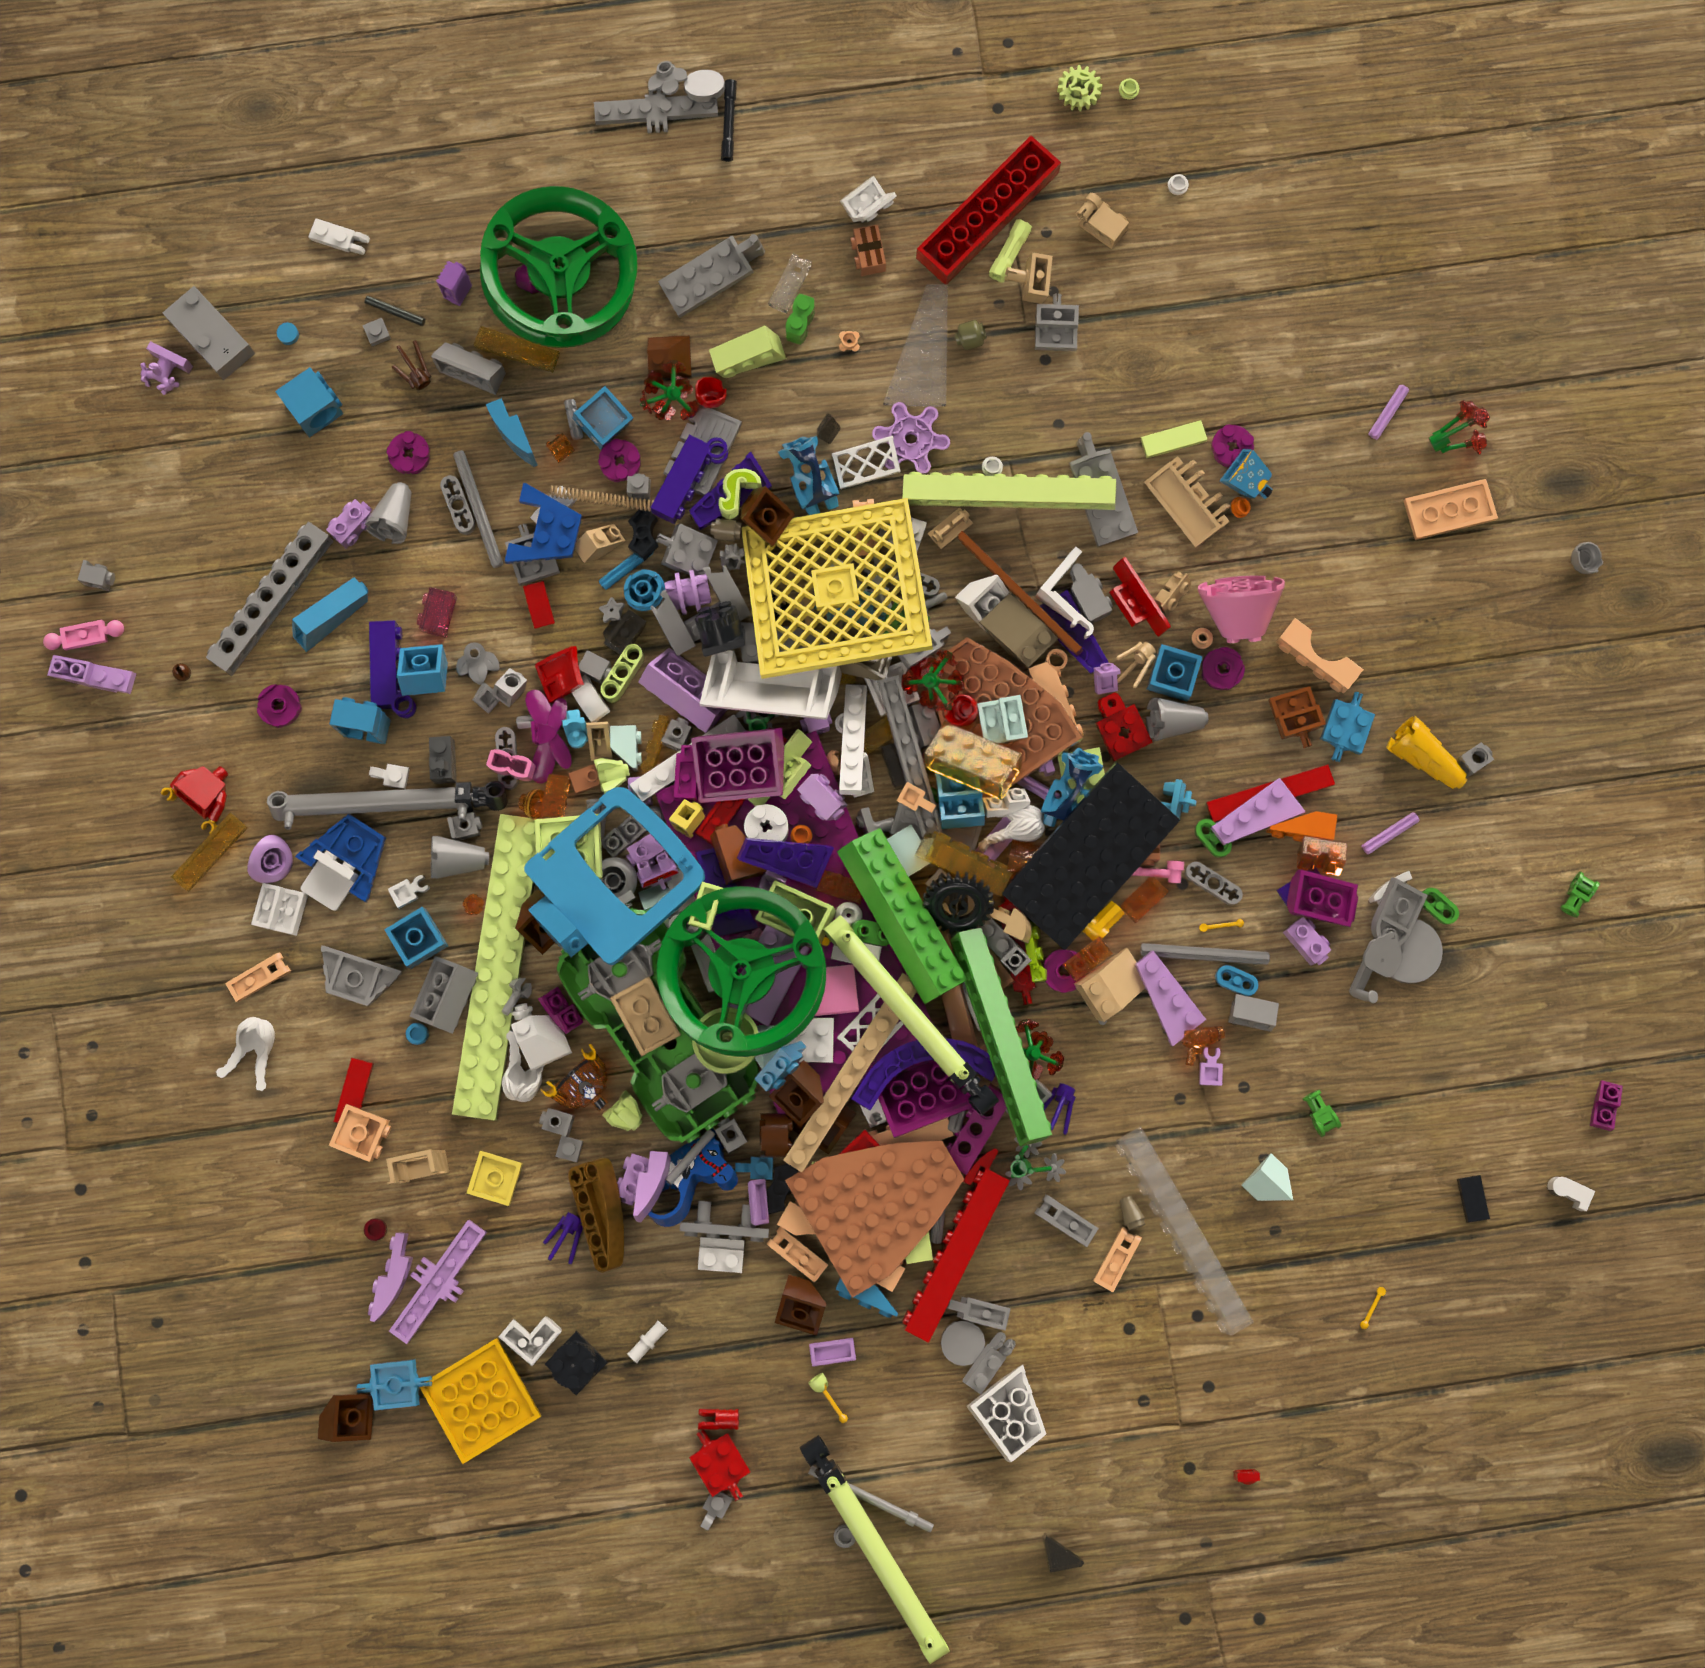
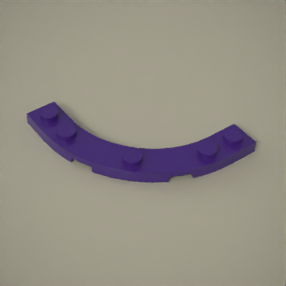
M945 1038L977 1074L992 1082L995 1072L989 1054L986 1051L964 1041ZM918 1040L897 1047L882 1057L868 1071L851 1099L871 1111L883 1089L899 1072L914 1064L934 1059Z

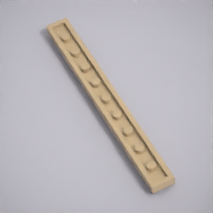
M902 973L897 983L912 999L917 991L910 978ZM885 1002L823 1097L824 1103L813 1113L783 1161L798 1171L803 1172L899 1021V1018Z

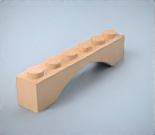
M790 1201L777 1225L795 1236L815 1234L798 1202L795 1201L793 1203ZM903 1261L890 1276L877 1284L893 1292L905 1270V1267L902 1266Z

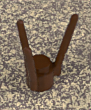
M414 340L413 345L422 370L414 367L401 346L398 345V351L412 372H410L409 378L395 365H392V369L412 389H424L431 383L430 378L432 376L427 370L417 341Z

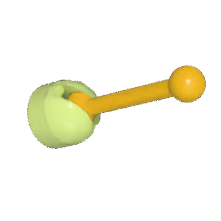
M823 1373L816 1375L808 1384L815 1392H823L839 1415V1421L846 1423L848 1420L847 1415L841 1412L826 1390L828 1387L827 1378Z

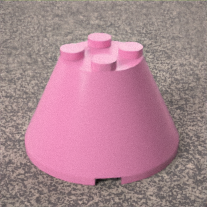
M1265 576L1227 577L1215 579V584L1207 586V582L1198 586V593L1222 637L1227 638V643L1240 642V639L1256 642L1261 641V636L1266 633L1285 587L1283 579L1273 577L1274 581L1266 580Z

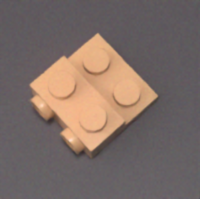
M346 1104L329 1146L363 1160L373 1162L374 1158L378 1159L381 1155L383 1147L380 1146L382 1139L387 1138L391 1131V1126L388 1125L390 1120Z

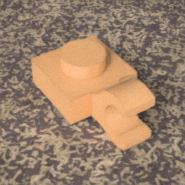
M909 782L905 784L897 799L899 803L914 811L920 806L932 813L936 807L935 804L923 798L926 793L925 791Z

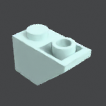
M636 725L610 726V748L633 771H638V765H642V753L638 752V744H642L641 731H638Z

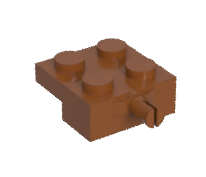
M1308 686L1269 698L1268 701L1281 739L1300 736L1303 748L1312 746L1308 733L1322 728L1326 723L1319 704H1316L1311 687Z

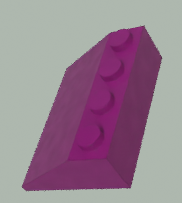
M782 728L691 738L699 803L783 795L784 743Z
M935 1060L920 1062L902 1070L891 1079L878 1097L894 1138L973 1108L968 1101V1098L971 1097L970 1094L967 1092L964 1095L960 1091L964 1086L957 1090L947 1078L948 1075Z

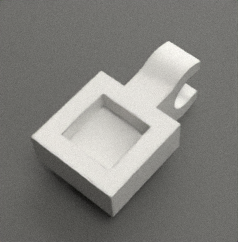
M387 764L386 770L370 766L369 775L373 778L384 779V786L405 790L410 769L409 767Z

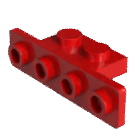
M1124 557L1113 566V570L1122 584L1113 588L1109 592L1131 627L1147 620L1157 637L1163 635L1171 628L1167 618L1127 558Z

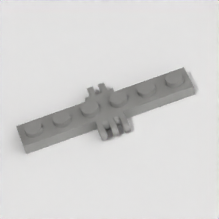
M658 89L656 94H653V91L645 94V99L594 102L596 125L647 122L648 134L652 133L653 125H655L656 133H660V125H663L664 132H668L667 120L718 117L717 99L714 97L710 98L708 102H697L691 100L688 96L666 97V94L661 93V89Z

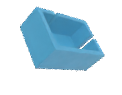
M342 697V700L335 699L329 725L343 737L363 740L365 731L367 732L366 741L386 744L391 720L385 715V712L381 711V708L376 707V703L364 701L363 704L355 703L354 699Z

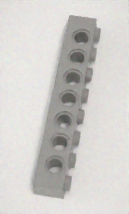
M309 521L306 525L300 527L297 532L298 536L286 546L283 556L273 563L270 573L260 580L258 589L255 593H251L248 596L242 610L240 609L235 613L233 622L229 627L223 629L218 642L211 645L208 649L206 658L230 676H233L333 543L328 534ZM311 543V547L308 550H302L305 544ZM293 560H298L297 566L290 568V563ZM285 577V582L277 585L278 579ZM267 594H273L270 601H264ZM259 610V616L252 619V613ZM246 627L247 632L239 636L240 629ZM234 644L233 651L226 653V648Z

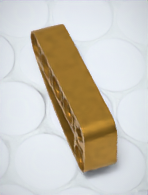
M600 1158L572 1167L569 1170L568 1178L594 1266L597 1271L604 1273L619 1268L623 1264L624 1223L621 1199L613 1165L608 1158Z

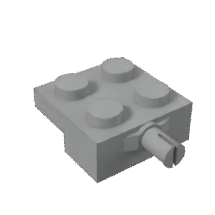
M1057 293L1053 294V304H1037L1035 350H1077L1079 305H1061L1062 295L1059 293L1058 297Z
M522 524L523 528L521 525L518 526L521 534L520 538L505 542L507 549L509 543L531 547L534 533L529 534L527 524ZM556 559L532 560V562L521 561L512 564L519 586L560 573Z
M678 524L675 526L671 538L660 533L657 536L656 542L667 546L661 565L679 573L684 572L690 575L689 570H694L695 576L705 575L703 568L709 566L718 540L683 524Z

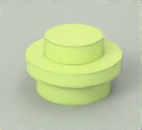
M1128 78L1120 83L1119 93L1124 99H1134L1139 93V85L1134 79Z

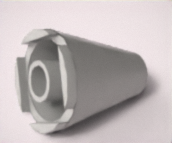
M402 482L392 484L369 515L365 525H367V532L382 541H385L386 538L392 539L391 543L394 544L405 541L412 494L408 485Z
M1152 698L1147 706V710H1151L1150 716H1146L1147 731L1150 738H1154V741L1201 730L1208 723V713L1201 707L1161 698Z
M432 836L431 878L438 879L483 870L485 865H489V852H485L484 847L440 836Z

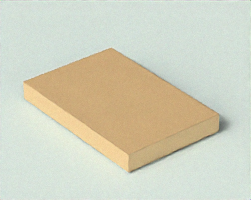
M650 976L610 997L641 1057L681 1035Z

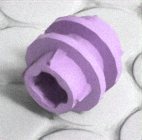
M689 570L690 578L680 579L678 572L675 573V580L665 582V590L676 610L681 609L683 615L687 614L686 607L696 605L698 612L701 609V605L712 602L707 576H695L694 570Z

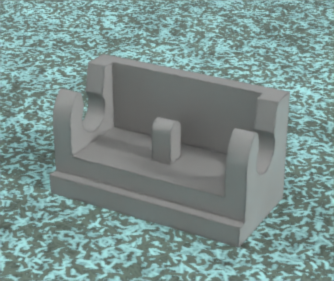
M1236 994L1234 1001H1232L1228 1022L1271 1032L1276 1026L1279 1003Z

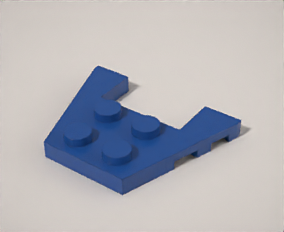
M523 483L519 502L525 505L540 507L531 547L509 543L505 563L514 564V562H532V560L572 558L581 524V514L527 483Z
M348 814L328 829L323 836L310 843V846L305 850L300 851L295 857L313 868L318 861L313 858L317 850L322 853L328 850L355 867L361 874L349 892L367 903L386 837Z

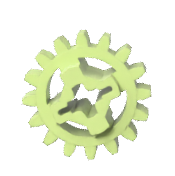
M1078 65L1077 70L1070 67L1069 73L1064 71L1062 78H1059L1057 92L1060 93L1059 100L1065 99L1064 106L1070 104L1071 110L1075 106L1078 107L1079 111L1082 110L1083 106L1089 110L1090 105H1096L1097 99H1100L1102 84L1099 83L1101 78L1095 77V70L1091 73L1088 72V66L1084 70H1081L1080 65ZM1071 81V84L1066 88L1067 83Z

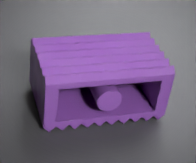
M448 261L436 282L444 299L460 306L472 285L466 268L458 262L452 263Z

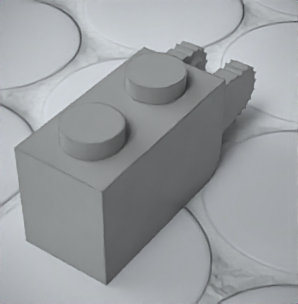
M1074 564L1070 570V577H1072L1073 581L1070 595L1081 615L1093 624L1109 616L1113 605L1110 598L1104 596L1100 580L1095 578L1092 573L1088 575L1082 564Z

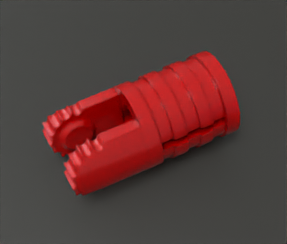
M699 1409V1416L715 1417V1422L698 1423V1430L739 1429V1409Z

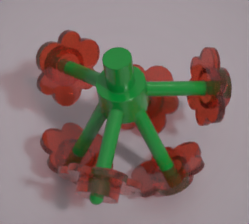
M670 360L667 364H662L663 371L671 372V384L668 387L663 385L661 373L650 371L648 377L644 379L645 387L642 391L643 397L640 398V406L644 410H648L650 414L653 411L658 420L665 419L670 421L676 414V410L671 407V402L677 400L684 407L680 411L681 419L684 421L688 418H693L700 408L698 401H688L687 403L683 401L693 392V386L690 385L688 378L683 379L681 376H676V373L686 371L684 364L677 360ZM658 389L664 390V394L649 400L645 392L647 394H656ZM655 402V405L651 409L650 404Z
M938 650L936 654L942 661H936L935 657L929 656L926 661L920 664L922 679H918L912 670H907L906 674L902 675L901 685L903 691L911 695L918 690V684H924L928 689L921 692L920 704L927 706L928 709H933L936 706L938 707L936 712L940 710L945 712L952 709L955 705L953 701L957 697L947 701L938 688L939 684H948V691L958 695L959 691L964 689V676L958 670H954L948 679H940L939 677L943 675V667L946 663L951 666H957L958 663L954 660L955 656L951 652Z
M1025 1019L1020 1021L1015 1028L1017 1033H1026L1029 1046L1026 1049L1023 1048L1025 1057L1029 1060V1069L1032 1077L1035 1080H1039L1040 1074L1043 1072V1067L1036 1063L1038 1059L1048 1062L1047 1069L1049 1074L1053 1076L1062 1069L1065 1058L1061 1051L1051 1054L1050 1058L1042 1055V1052L1048 1053L1054 1041L1052 1037L1048 1036L1046 1031L1041 1033L1034 1031L1030 1034L1033 1028L1039 1027V1023L1031 1019Z

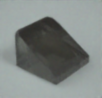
M826 414L817 428V437L828 444L832 443L840 431V425L831 414Z

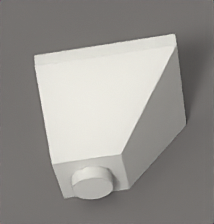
M994 575L969 583L955 598L963 610L988 633L979 622L1010 592L1000 577Z
M531 1015L511 1024L517 1043L531 1071L572 1053L564 1032L549 1015Z

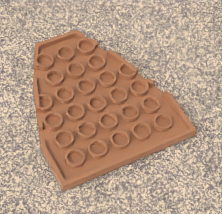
M965 638L932 661L935 671L947 653H952L938 676L940 679L961 681L962 684H939L938 688L948 703L954 696L960 694L971 696L977 703L1021 695L1028 738L984 747L979 713L971 725L965 727L950 725L945 719L947 708L937 695L938 715L943 734L946 738L948 746L946 748L950 759L977 757L982 798L1000 795L1004 790L1009 789L1063 753V751L1084 739L1059 700L1011 662L970 638Z
M935 1140L891 1143L824 1157L806 1167L803 1172H798L785 1181L853 1298L887 1278L895 1271L938 1221L964 1178L943 1141Z

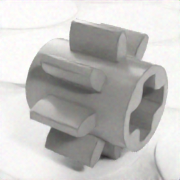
M736 543L734 545L726 544L725 550L720 551L721 566L726 565L729 570L740 569L741 563H746L744 548L740 549Z

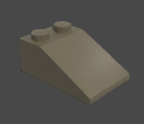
M1010 593L979 622L1021 669L1031 666L1058 639L1037 616Z
M840 619L835 626L842 630L847 623ZM852 627L847 634L855 637L859 630ZM831 630L826 638L833 641L838 634ZM892 657L840 665V670L844 674L878 681L887 677Z

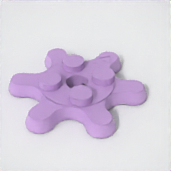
M897 402L891 409L895 418L894 424L890 427H875L872 431V436L875 440L893 436L899 464L904 460H909L914 463L917 472L926 474L931 468L927 458L929 451L932 449H947L950 445V439L948 436L936 434L932 430V423L938 417L936 408L929 406L920 415L912 416L908 413L904 403ZM913 434L916 436L917 441L912 444L906 443L905 437ZM888 459L885 467L890 470L894 469V462Z

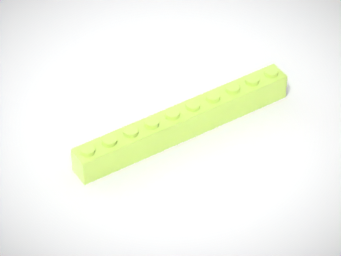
M910 472L909 474H904L902 499L908 498L909 505L1115 510L1116 479H1112L1110 476L1091 478L1087 475H1081L1078 478L1058 475L1055 478L1043 474L1036 475V477H1027L1024 474L1007 477L1004 474L985 476L981 473H974L972 476H964L962 473L943 475L942 473L933 472L930 475H922L919 472Z

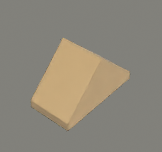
M608 721L586 723L591 761L599 758L613 759L612 749L610 748V725Z

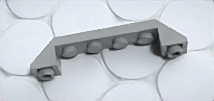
M940 868L925 884L932 887V880L939 884V875L944 880H947V873ZM947 896V897L944 899V901H945L948 905H949V896ZM969 896L968 911L964 915L970 913L975 906L973 899ZM993 918L985 921L984 926L978 925V928L982 929L983 934L987 938V945L1001 958L1000 961L1015 976L1032 961L1011 936L1003 932L1004 929Z

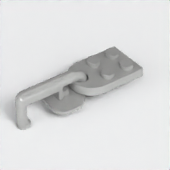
M1391 877L1372 919L1371 932L1374 939L1368 943L1363 954V961L1349 990L1351 996L1370 1003L1377 1002L1378 994L1375 991H1364L1372 971L1384 977H1392L1397 972L1402 961L1400 945L1410 936L1428 896L1427 894L1397 878Z

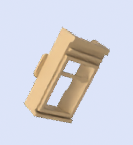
M429 1149L386 1159L390 1182H387V1185L405 1184L413 1179L449 1173L445 1150Z

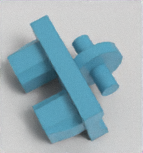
M578 709L566 712L567 720H562L563 728L569 745L573 748H581L588 741L586 722L584 717H581Z
M1176 779L1175 782L1164 783L1163 788L1164 795L1173 796L1172 802L1161 803L1180 819L1181 811L1188 813L1189 806H1196L1197 801L1191 799V791H1186L1185 793L1186 784L1183 783V780Z

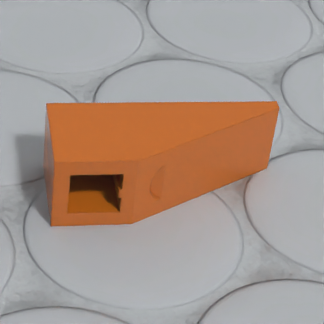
M1315 811L1272 825L1266 829V833H1271V836L1275 838L1290 836L1293 837L1294 841L1306 842V839L1314 840V844L1327 845V843L1334 840L1337 815Z

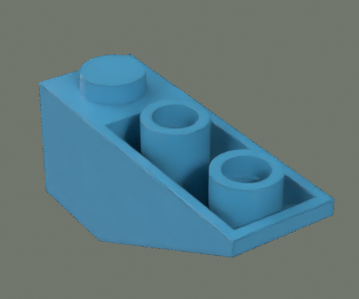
M840 1278L836 1286V1290L839 1291L838 1295L850 1300L851 1295ZM876 1284L853 1297L860 1300L858 1304L865 1308L871 1309L874 1306L880 1309L879 1314L891 1319L892 1315L896 1317L898 1315V1312Z

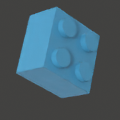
M443 644L400 648L397 679L402 696L445 692L448 662Z
M1161 644L1146 690L1187 702L1192 695L1203 656Z
M423 907L384 929L404 964L410 969L448 947L429 912Z

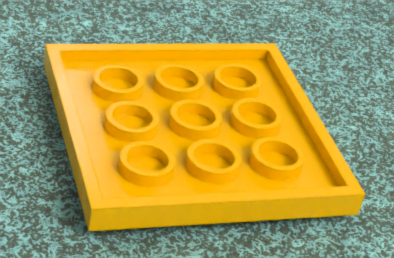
M498 1338L433 1376L432 1380H430L432 1381L431 1386L420 1387L462 1464L542 1416Z

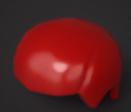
M703 377L697 381L695 397L701 406L711 409L718 408L724 404L727 397V389L723 388L720 379Z
M960 694L954 696L949 702L952 709H947L945 719L950 725L958 727L971 725L978 714L977 702L969 695Z

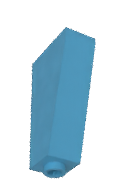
M354 577L292 619L293 638L306 652L368 602V589L363 582L359 583Z
M546 896L528 909L548 936L570 957L588 944L579 930Z

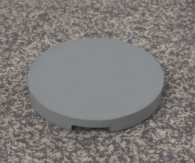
M1417 919L1410 936L1400 945L1402 961L1397 972L1390 977L1401 983H1417L1428 979L1437 971L1442 960L1443 949L1438 934L1430 925Z

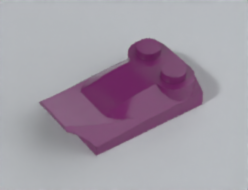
M1297 870L1290 883L1287 900L1288 911L1295 916H1304L1351 927L1356 914L1358 885L1304 870Z

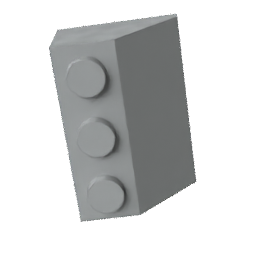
M445 342L431 356L440 373L496 395L506 374L501 362L495 359H485L483 355L476 351L470 353L456 343L451 345Z
M435 956L410 1017L453 1034L454 1029L458 1025L462 1010L467 1004L470 991L475 985L478 972Z

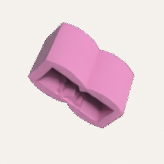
M498 749L490 751L486 764L497 774L512 775L521 781H531L536 765L528 758L519 755L511 756L509 753Z

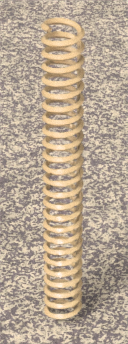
M551 485L549 491L552 497L556 496L558 498L560 496L561 499L563 496L564 499L568 497L569 500L572 498L573 500L577 499V501L581 498L582 502L584 499L585 502L589 500L590 503L593 501L594 504L596 502L600 504L602 501V504L604 505L606 502L607 506L609 503L611 506L614 504L615 507L617 505L621 507L623 504L624 508L627 505L628 509L630 506L632 509L635 507L636 510L639 507L642 510L644 507L645 511L647 508L649 512L651 511L649 499L646 504V499H643L642 503L640 498L637 505V497L633 504V497H631L629 502V497L627 496L625 501V496L623 495L620 503V495H618L616 502V494L612 501V494L609 495L608 499V493L605 494L604 498L603 492L599 500V491L597 492L596 499L595 491H593L592 498L591 491L588 492L587 496V490L584 491L582 497V489L578 497V488L576 489L575 496L574 488H572L570 495L569 487L567 493L566 487H563L562 495L561 486L559 487L558 494L557 485L555 486L554 493L553 485Z

